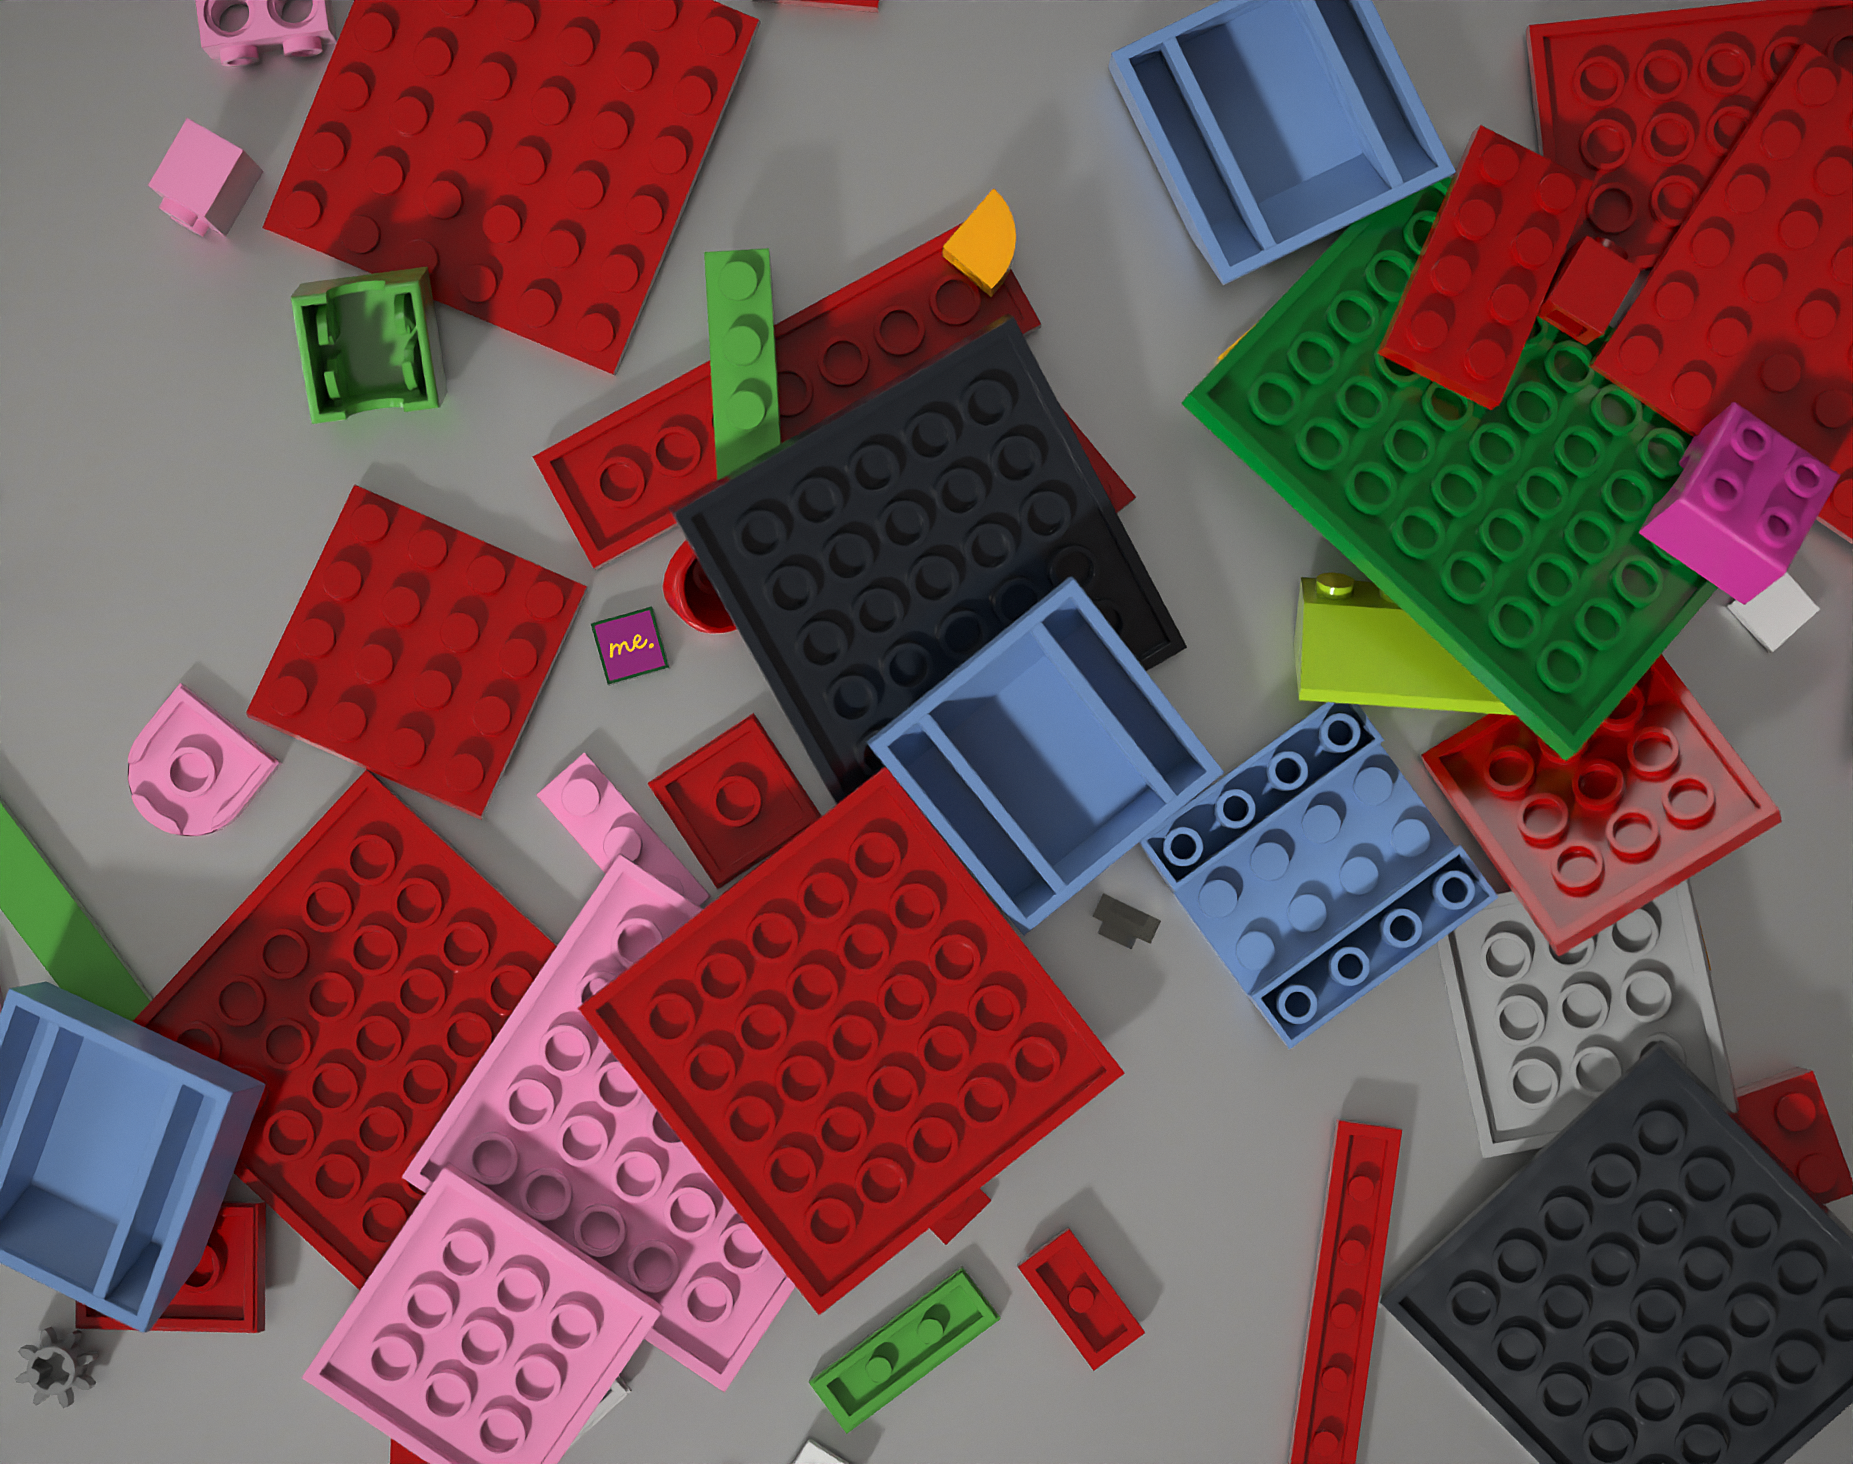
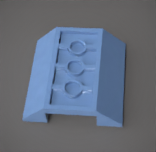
M1326 702L1192 799L1139 842L1175 898L1241 989L1288 1049L1301 1042L1499 898L1463 847L1452 843L1380 744L1384 739L1358 704Z

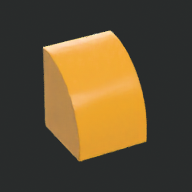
M994 188L943 246V257L990 297L1001 287L1010 272L1016 244V229L1012 213L1005 200Z

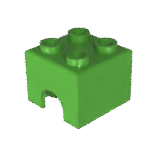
M428 267L314 281L299 285L291 296V303L312 424L347 420L353 414L380 408L401 407L404 409V412L441 407L448 391Z

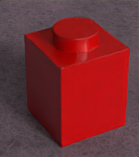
M1585 236L1568 249L1554 274L1537 316L1583 345H1587L1604 334L1641 269L1628 262L1626 251L1614 242L1601 237L1592 239L1589 236Z

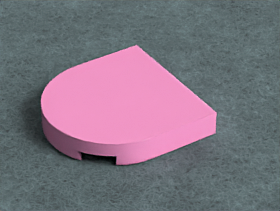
M180 683L135 739L128 755V783L134 805L151 824L171 834L203 836L220 831L233 823L281 766L282 762L185 684Z

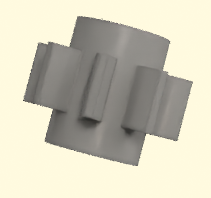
M49 1327L41 1331L40 1339L43 1348L39 1349L34 1345H25L19 1349V1354L29 1360L27 1371L15 1378L16 1383L29 1382L37 1391L34 1395L33 1404L39 1405L50 1395H57L60 1405L66 1408L74 1403L72 1386L75 1385L83 1390H89L95 1386L96 1381L87 1375L86 1371L88 1364L98 1358L99 1354L93 1351L85 1353L83 1348L78 1345L82 1331L77 1329L70 1333L65 1340H58L55 1330ZM61 1354L65 1357L62 1368L70 1375H65L55 1381L50 1377L53 1366L45 1360Z

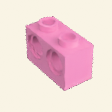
M195 0L201 47L212 60L220 59L221 65L224 66L253 64L259 61L258 53L279 50L284 51V56L292 58L319 54L322 52V44L337 43L332 0H312L311 13L305 20L298 23H288L282 18L283 7L288 0ZM235 4L249 7L248 21L241 29L234 32L220 29V17L225 9Z

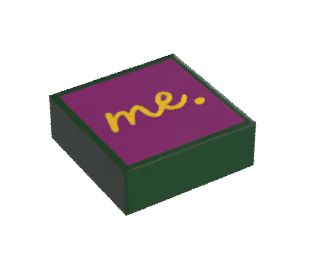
M652 606L591 623L602 667L609 686L670 669Z

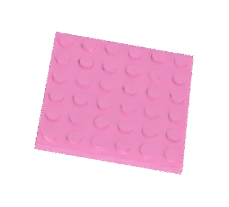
M620 853L402 1178L427 1193L447 1162L451 1163L664 1307L662 1313L644 1339L725 1392L796 1286L577 1009L583 1002L703 909Z

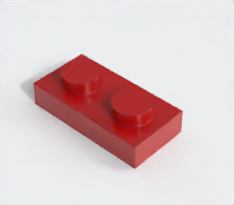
M1069 1227L1017 1264L1019 1270L1093 1371L1145 1334L1142 1326Z

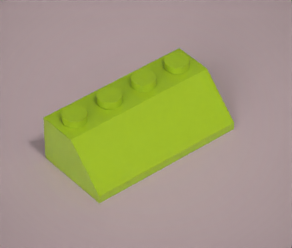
M1335 572L1322 573L1317 578L1301 577L1293 644L1299 700L1515 715L1375 583L1355 581L1348 575Z

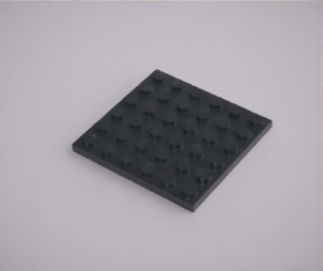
M1010 314L1002 316L669 508L835 804L839 803L883 767H886L868 745L867 741L1070 576L1078 583L1145 671L1150 670L1187 648L1015 318Z
M1661 1040L1382 1295L1380 1301L1540 1464H1783L1853 1403V1233Z

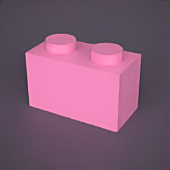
M187 118L148 186L163 198L158 208L170 215V218L201 237H204L208 228L226 237L261 177L263 170L243 149Z

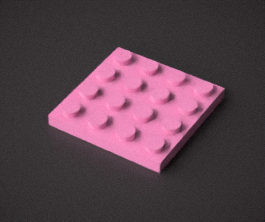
M447 1162L301 1378L429 1464H558L654 1325L664 1307Z

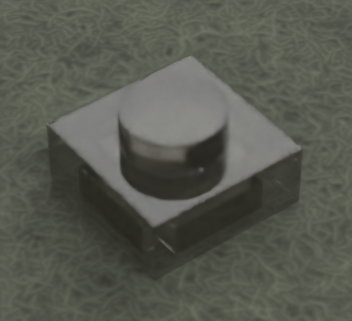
M1100 893L1090 914L1091 917L1102 921L1097 932L1098 934L1131 950L1137 938L1151 944L1161 923V920L1104 893Z

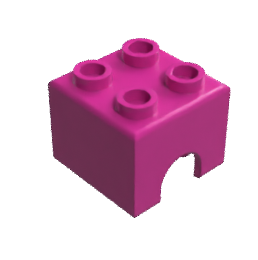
M1733 402L1707 424L1698 436H1694L1679 462L1680 466L1684 468L1682 474L1668 493L1654 505L1639 533L1745 605L1785 575L1839 479L1840 474Z

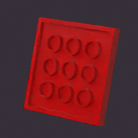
M354 484L252 698L246 715L248 718L482 820L588 592L587 586Z
M1662 654L1582 747L1566 761L1517 715L1491 713L1421 754L1425 768L1558 957L1782 822L1779 808Z

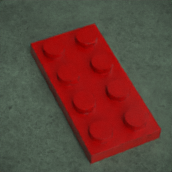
M1482 125L1478 126L1471 134L1456 173L1452 178L1377 354L1490 410L1498 406L1506 391L1593 181Z

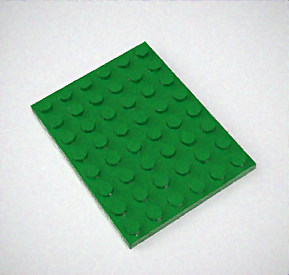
M1447 177L1352 223L1200 381L1181 404L1566 761L1582 747L1718 588L1639 533L1654 505L1668 493L1682 474L1684 468L1680 466L1679 462L1694 437L1588 366L1613 328L1608 325L1603 335L1589 344L1583 345L1537 316L1500 404L1493 410L1377 354L1452 181L1450 177Z

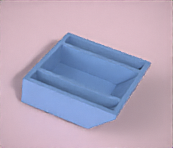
M1220 0L1111 53L1108 68L1192 240L1222 285H1226L1456 173L1372 0Z
M1071 576L867 741L868 745L1023 936L1224 773Z
M47 981L9 988L0 1013V1263L142 1333L150 1331L201 1261L266 1084Z

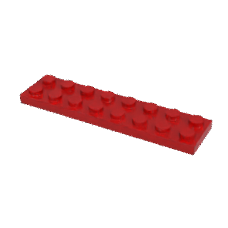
M961 223L775 324L782 443L1006 314H1010L1015 318L1024 336L1041 328L1042 324L1012 269H1010L1001 287L990 297L944 258L943 246L963 224ZM710 360L533 456L595 570L678 526L669 508L717 481Z

